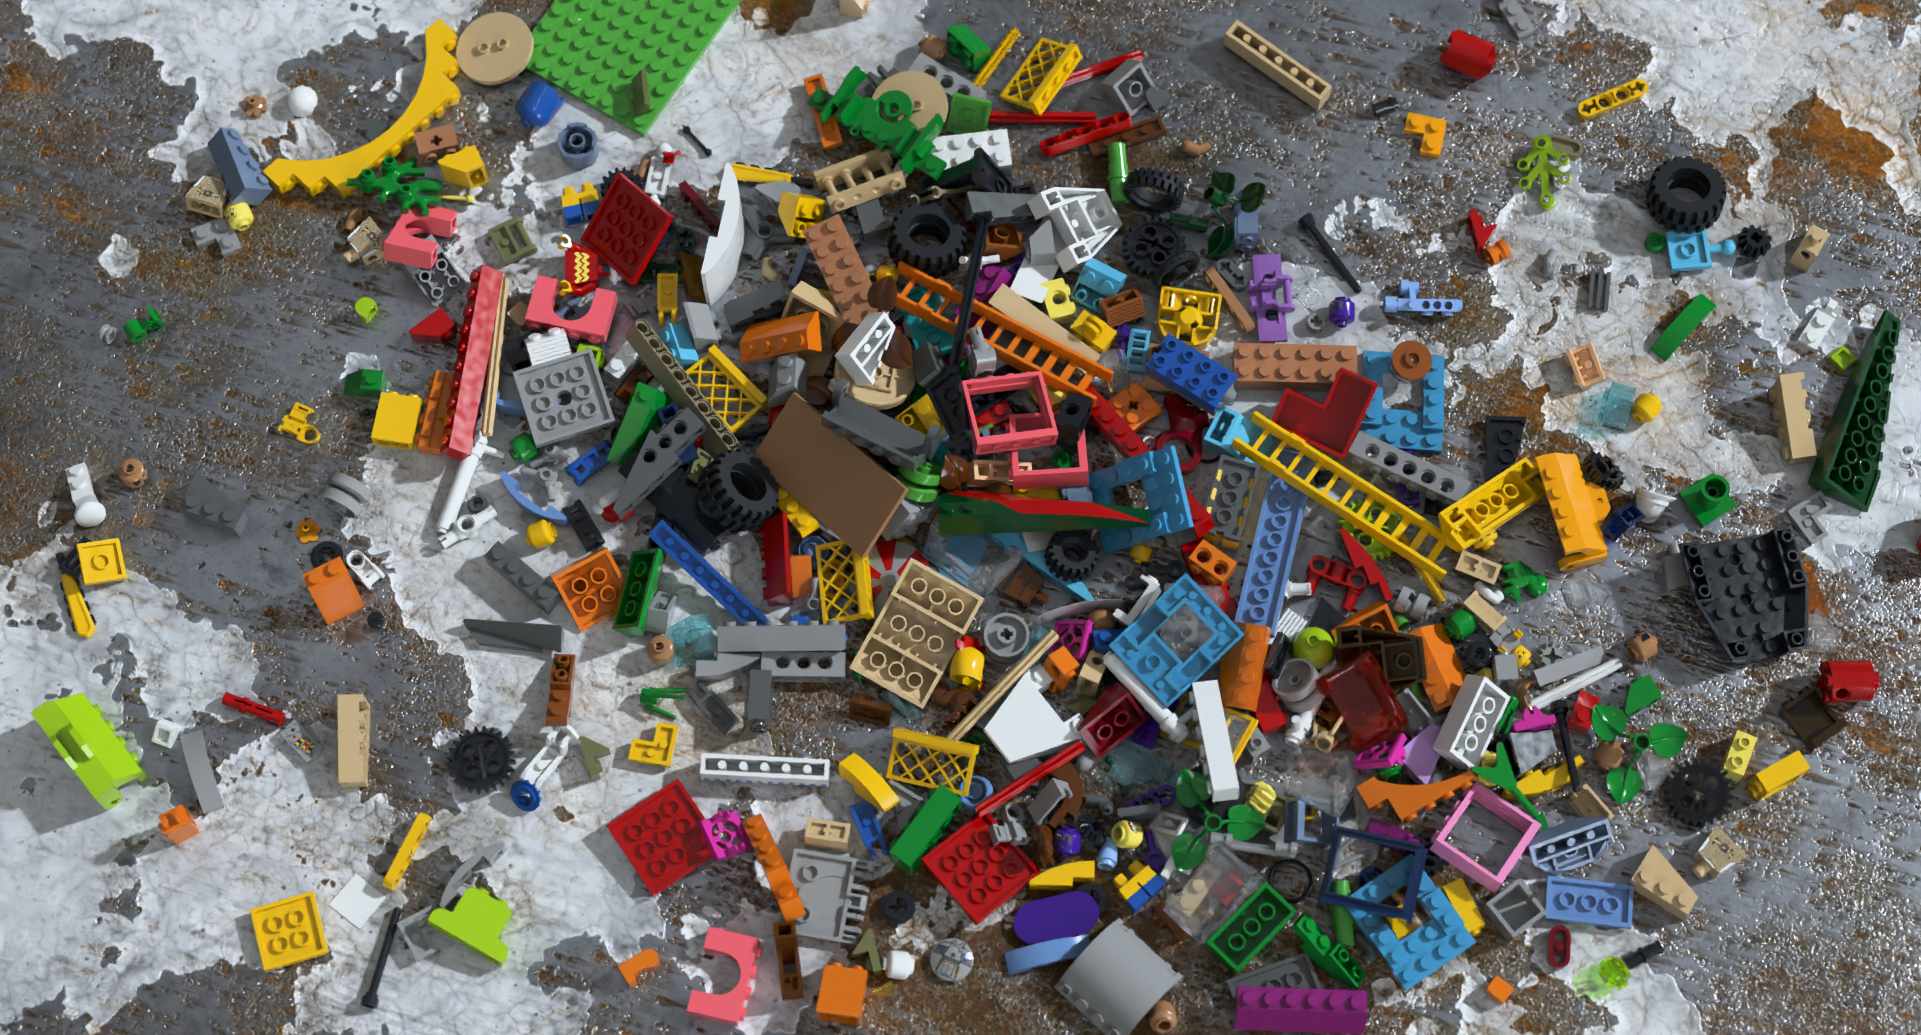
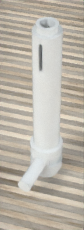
M475 430L471 456L460 461L436 524V532L438 534L444 535L453 529L478 460L482 458L483 453L502 460L504 459L506 452L487 446V437H483L480 430Z
M1335 647L1332 660L1319 671V675L1326 683L1324 698L1338 673ZM1324 698L1313 709L1298 713L1297 716L1292 717L1291 727L1284 734V742L1287 745L1299 748L1300 745L1304 744L1306 740L1305 735L1309 734L1312 728L1311 724Z
M1110 650L1102 657L1104 660L1103 664L1159 723V728L1170 735L1169 739L1172 742L1175 741L1177 744H1180L1190 734L1185 724L1192 718L1194 706L1181 717H1178L1175 713L1170 712L1115 652L1113 653Z

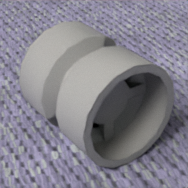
M1403 586L1393 610L1401 614L1409 613L1410 618L1420 622L1431 597L1422 593L1415 594V590Z

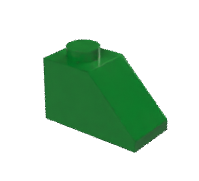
M362 369L346 375L343 394L345 396L380 398L381 392L385 393L387 378L382 370Z
M1649 674L1643 678L1639 675L1630 681L1631 685L1626 691L1622 709L1627 719L1658 702L1662 697L1661 692Z

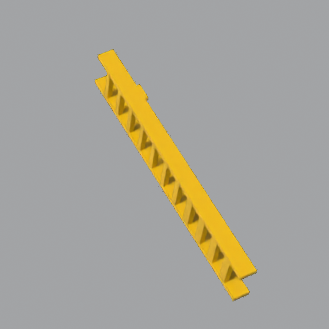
M1257 411L1253 413L1250 421L1264 429V432L1253 447L1235 437L1231 445L1232 448L1438 580H1443L1447 571L1434 564L1435 560L1445 546L1459 554L1461 552L1449 538L1444 540L1441 528L1305 443V440L1296 434H1291ZM1269 433L1282 441L1270 458L1258 451V448ZM1287 444L1299 451L1288 469L1276 459ZM1304 455L1317 463L1305 480L1292 473ZM1321 466L1334 474L1323 491L1309 484ZM1338 478L1352 485L1340 503L1327 495ZM1356 488L1369 496L1357 514L1344 506ZM1375 500L1385 506L1375 523L1372 524L1362 517ZM1392 512H1394L1403 519L1392 535H1389L1381 530ZM1412 523L1421 530L1408 547L1398 540L1409 524ZM1429 534L1437 539L1438 542L1427 558H1425L1416 551Z

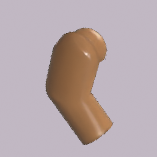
M1184 140L1181 143L1183 152L1193 157H1198L1212 149L1208 141L1200 145L1189 140Z

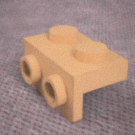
M1591 342L1574 350L1570 348L1565 349L1567 353L1565 360L1568 367L1573 369L1572 379L1576 386L1579 385L1585 390L1606 381Z

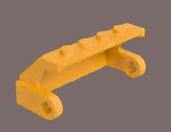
M1555 452L1535 457V462L1532 464L1539 471L1537 476L1540 475L1564 549V555L1582 552L1581 554L1560 559L1558 561L1560 571H1568L1604 562L1608 554L1600 527L1611 509L1605 489L1592 482H1585L1575 453L1564 454Z

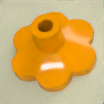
M314 519L300 521L297 525L298 528L295 530V536L300 538V541L304 544L309 541H317L321 527L316 524Z

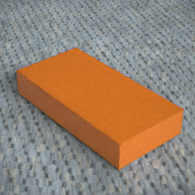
M811 554L790 556L793 598L807 597L808 593H811Z

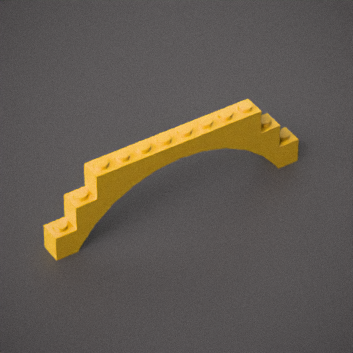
M440 18L425 30L427 56L420 86L405 113L386 132L356 150L327 159L303 161L277 158L263 170L268 181L282 195L286 191L293 189L297 182L313 197L317 193L323 192L328 184L343 199L354 194L357 187L347 186V178H357L363 169H371L374 173L382 169L381 163L385 157L397 156L404 146L415 140L414 133L427 130L436 118L442 117L450 106L455 105L461 97L459 88L449 78H453L460 69L457 60L447 52L454 49L458 43L456 33Z

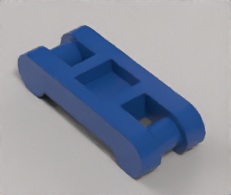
M608 440L599 443L565 469L568 476L573 477V482L577 487L582 486L590 477L611 463L606 461L611 448V443ZM605 452L607 455L602 458L600 453ZM583 467L585 471L580 474L578 469Z

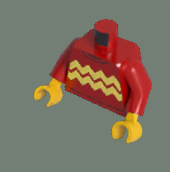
M562 235L558 238L564 244L560 242L557 244V247L559 249L567 248L565 250V280H562L557 285L563 288L559 291L560 296L569 294L584 297L600 286L599 277L611 276V267L608 264L599 265L598 255L593 251L571 241L567 235Z

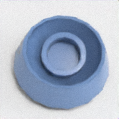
M818 536L805 537L796 545L795 555L811 554L812 570H817L815 546L826 544L827 542ZM830 549L822 550V559L828 561L831 555Z
M972 775L968 796L958 794L957 796L962 799V807L969 811H975L974 807L993 795V787L985 777ZM964 780L959 784V790H964Z

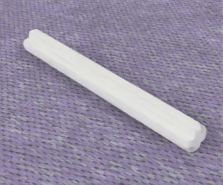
M1616 657L1530 700L1528 704L1532 708L1536 706L1538 709H1541L1553 701L1559 700L1621 669L1623 666L1622 662Z

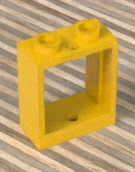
M1798 750L1756 773L1746 784L1747 791L1753 799L1755 798L1757 802H1760L1801 779L1810 769V766Z

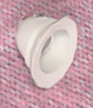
M1635 486L1637 499L1634 506L1640 522L1648 524L1656 522L1664 513L1666 506H1669L1670 502L1677 500V498Z

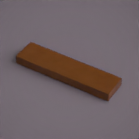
M1158 115L1135 123L1123 131L1086 143V146L1094 161L1108 156V144L1122 142L1125 143L1126 149L1162 137L1166 135L1167 131Z

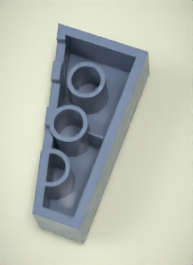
M220 128L207 144L214 162L220 166L218 172L226 181L224 187L226 191H230L231 196L229 200L231 204L247 203L248 205H260L273 190L268 183V179L261 172L258 163L253 159L249 148L243 143L238 131L231 128Z

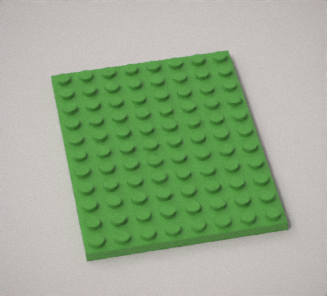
M555 0L531 32L534 48L532 57L525 70L644 137L741 0ZM641 69H644L647 76L650 112L649 114L636 115L632 79Z

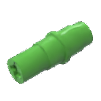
M1114 142L1108 144L1109 165L1107 182L1109 183L1111 203L1123 205L1129 203L1127 197L1124 196L1125 183L1128 177L1126 145L1122 142Z
M1348 880L1332 881L1330 892L1345 896L1351 895ZM1331 904L1329 911L1332 914L1335 944L1340 942L1344 947L1355 946L1354 920L1345 907Z

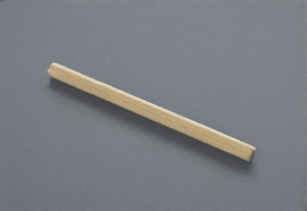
M508 278L502 279L490 347L481 426L483 437H491L493 435L510 284Z
M1052 629L1049 630L945 738L959 741L1059 639L1058 634ZM940 752L936 755V758L940 761L947 753ZM933 758L924 763L928 772L936 765Z

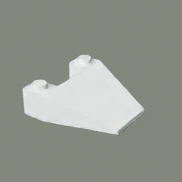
M1053 187L1040 192L1027 202L1036 220L1050 215L1066 245L1065 249L1055 255L1063 273L1076 269L1090 260L1123 225L1105 189Z
M1041 664L1023 675L983 730L1009 764L1058 753L1078 740L1084 741L1077 731V728L1084 720L1081 714L1078 713L1063 723L1041 695L1053 681Z

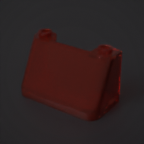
M1370 651L1354 657L1315 680L1319 693L1327 697L1331 695L1351 731L1348 744L1352 750H1355L1357 755L1401 734L1409 725L1406 712Z

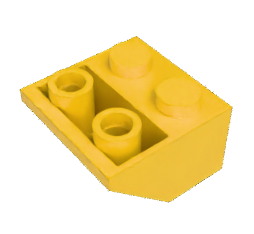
M475 145L466 146L459 152L447 154L438 160L446 182L468 189H473L489 182L484 163Z
M782 191L778 213L787 235L805 238L802 231L822 221L826 200L811 195Z
M928 394L895 417L897 421L927 435L933 424L942 428L941 438L948 434Z

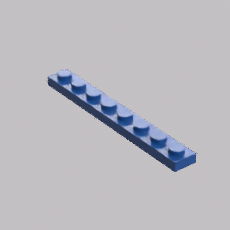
M661 520L648 534L654 542L742 625H744V621H756V625H765L764 621H770L664 520Z

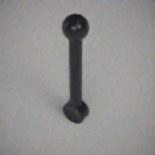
M684 126L683 133L688 134L704 150L706 156H711V149H707L697 139L689 126Z

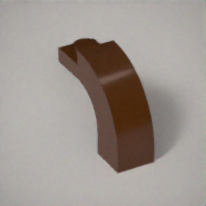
M1069 761L1046 775L1050 779L1054 778L1067 782L1073 794L1070 799L1067 795L1064 797L1062 806L1049 821L1048 825H1050L1053 833L1061 828L1062 825H1066L1068 822L1067 817L1075 821L1081 809L1083 797L1082 782L1077 770Z
M795 920L773 923L782 1001L804 998Z

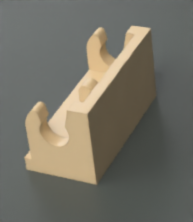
M1464 550L1460 554L1455 570L1494 585L1502 565Z
M1477 590L1463 602L1460 608L1471 612L1476 620V624L1490 636L1507 621V617L1500 615L1479 596Z
M1587 783L1581 787L1579 792L1574 793L1566 801L1579 817H1607L1609 823L1615 817Z
M808 818L805 832V847L847 853L851 824Z

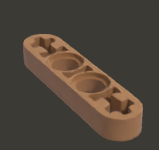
M1211 266L1203 271L1205 281L1214 293L1222 294L1221 303L1242 332L1247 334L1254 330L1253 320L1216 269Z

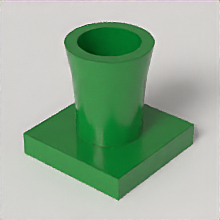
M1714 473L1678 494V497L1701 529L1737 507L1729 495L1730 485L1728 481Z

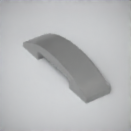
M201 729L180 736L187 767L203 813L208 814L225 808L206 751L207 747Z
M502 843L489 846L474 854L463 863L448 882L442 895L440 906L449 910L461 898L456 890L485 861L492 866L507 851Z

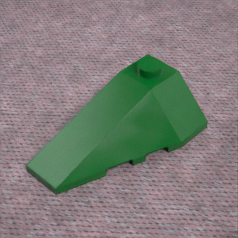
M641 382L636 383L606 461L622 466L630 454L634 451L638 453L649 431L652 429L655 432L662 424L657 409L671 404L673 400L656 388Z

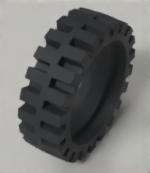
M1143 167L1140 170L1134 169V171L1128 174L1124 196L1127 197L1128 201H1132L1133 205L1138 204V207L1141 209L1144 207L1145 210L1150 211L1151 209L1155 213H1158V211L1161 213L1166 211L1171 213L1172 210L1175 212L1180 208L1185 193V186L1178 177L1174 178L1175 175L1173 174L1168 175V172H1160V169L1156 168L1152 170V168L1147 167L1146 170ZM1142 187L1158 189L1167 194L1151 192Z

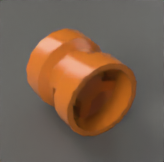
M1502 239L1495 242L1493 246L1483 248L1484 257L1491 266L1498 264L1501 259L1506 260L1511 257L1510 249Z

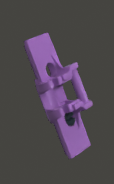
M1280 254L1252 255L1254 284L1253 280H1249L1247 284L1250 300L1249 309L1257 317L1259 343L1287 342L1286 313L1295 311V305L1292 303V276L1282 275ZM1283 287L1284 304L1278 303L1276 288Z

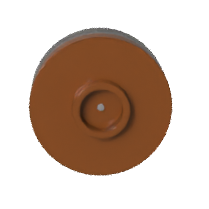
M1404 341L1391 353L1388 362L1389 370L1393 377L1401 383H1418L1424 379L1432 367L1431 353L1420 342Z

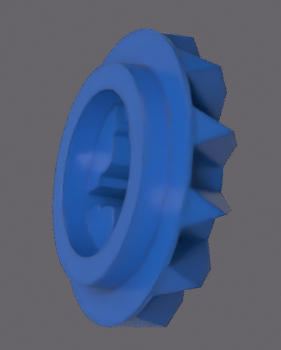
M520 779L512 784L510 795L518 808L530 812L540 806L539 803L542 800L539 796L540 790H536L535 784H530L529 779L524 781ZM524 792H525V793H529V794H530V797L525 796V795H522V794H523Z

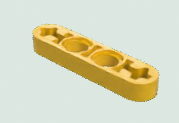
M1635 79L1582 101L1578 105L1576 114L1579 119L1588 121L1637 101L1646 95L1648 84L1643 79ZM1637 86L1638 88H1642V91H1641V92H1640L1639 90H1635V91H1634V89H1635V87ZM1616 93H1624L1626 95V99L1619 100L1616 97ZM1606 100L1609 106L1601 107L1598 101ZM1583 108L1586 110L1590 109L1589 114L1586 111L1582 112Z
M422 812L418 814L384 878L383 887L391 891L397 888L430 825L431 816Z

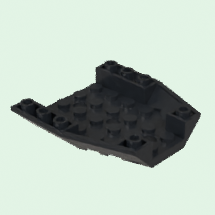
M1792 526L1772 529L1767 534L1699 544V541L1678 544L1694 603L1731 662L1745 664L1769 660L1808 648L1809 583ZM1729 556H1733L1736 559L1737 565H1732L1729 562ZM1741 595L1747 598L1748 605H1744L1740 601ZM1752 635L1759 638V645L1752 642Z

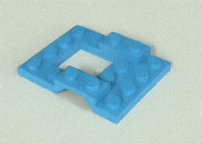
M1363 350L1362 376L1378 382L1380 385L1359 431L1403 451L1441 454L1442 431L1444 428L1445 356L1431 355L1432 367L1422 380L1421 411L1383 409V374L1397 375L1391 366L1392 352Z
M1168 446L1154 452L1148 451L1117 462L1114 466L1089 474V487L1093 495V502L1116 505L1112 489L1141 479L1150 514V527L1099 529L1104 555H1110L1143 544L1146 540L1161 535L1176 533L1194 527L1175 446Z
M1185 573L1108 646L1168 708L1245 634ZM1186 603L1214 634L1183 663L1155 632Z
M1413 854L1408 855L1350 895V897L1380 903L1403 886L1407 885L1408 887L1414 860ZM1423 871L1417 901L1431 920L1401 941L1397 939L1387 923L1384 924L1378 914L1345 907L1367 940L1383 956L1392 975L1405 992L1476 943L1463 925L1465 922L1441 889L1434 885L1425 871Z

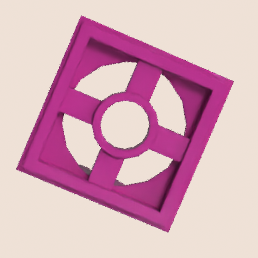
M1056 620L1054 631L1058 634L1059 639L1050 647L1048 655L1058 650L1059 644L1065 646L1069 652L1075 644H1080L1079 649L1072 656L1079 664L1080 662H1085L1094 622L1091 620ZM1082 630V636L1074 634L1075 631L1080 632ZM1069 635H1072V642L1069 645H1066V638Z
M1533 706V714H1530L1528 708H1525L1522 718H1519L1518 722L1512 724L1507 734L1551 730L1556 723L1555 715L1543 716L1536 706Z
M1405 734L1372 735L1367 738L1353 762L1355 770L1392 767L1393 764L1403 765L1402 760H1406L1405 749L1403 748L1407 739ZM1386 743H1393V745L1386 746ZM1383 747L1380 751L1374 752L1377 748ZM1386 752H1389L1386 758L1378 759L1379 756L1383 755Z
M725 810L723 813L720 811L711 818L698 823L715 862L753 850L736 811L729 813V810ZM722 822L731 824L735 827L736 831L730 832L725 829ZM715 825L718 833L712 837V828ZM720 833H726L729 836V842H723L720 839ZM739 837L740 844L738 846L732 845L733 839ZM716 843H719L720 845L725 846L726 849L721 848V847H720L719 845H717Z

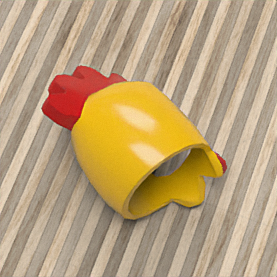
M965 635L961 639L954 641L957 651L951 660L949 669L950 679L956 683L966 685L967 688H970L971 692L976 690V688L978 691H981L983 670H987L984 664L985 647L984 645H979L977 637L970 638Z

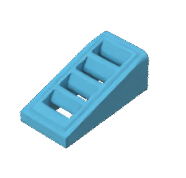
M1131 328L1124 371L1145 373L1151 331ZM1132 345H1139V346H1145V347H1144V349H1143V348H1136V347H1132ZM1131 353L1142 354L1143 357L1133 356ZM1130 361L1142 362V365L1130 364Z

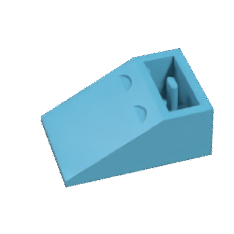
M1221 406L1204 437L1202 448L1218 456L1222 454L1257 464L1232 448L1231 445L1235 437L1253 447L1264 431L1240 413ZM1268 435L1258 448V451L1267 456L1275 439Z

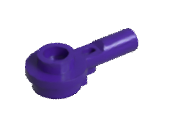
M1126 324L1117 327L1118 364H1126L1127 352L1125 350V343L1130 337V328H1126Z
M1152 830L1144 832L1148 848L1145 866L1148 865L1154 872H1160L1166 865V859L1156 849Z

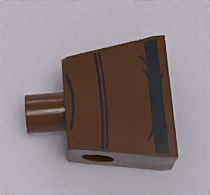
M1021 558L997 589V596L1024 609H1028L1033 601L1044 607L1050 598L1041 592L1045 581Z

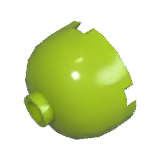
M1307 627L1295 636L1292 644V655L1294 658L1309 660L1316 670L1327 666L1332 660L1334 643L1329 633L1324 629Z

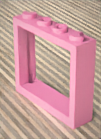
M1476 781L1472 788H1468L1462 794L1464 800L1462 802L1458 800L1452 808L1453 816L1447 815L1441 824L1444 829L1436 831L1431 839L1434 843L1430 850L1495 894L1541 827V824ZM1472 799L1525 834L1497 876L1444 841Z

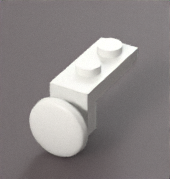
M83 462L65 469L72 499L77 508L74 512L76 522L83 527L99 525L105 519L106 510L98 502L94 494L86 463Z
M568 724L567 726H552L554 732L551 731L546 737V745L520 776V779L523 781L529 779L530 784H535L536 790L568 754V744L577 745L579 742L578 734Z

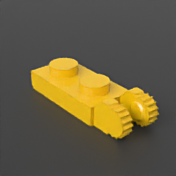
M657 273L659 327H664V313H671L670 323L676 324V313H678V273Z

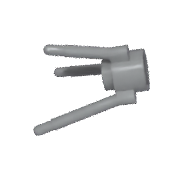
M1350 838L1339 848V853L1356 839ZM1330 847L1321 851L1322 854L1319 856L1325 867ZM1369 850L1341 862H1339L1341 856L1338 853L1335 871L1341 866L1372 854L1373 851Z

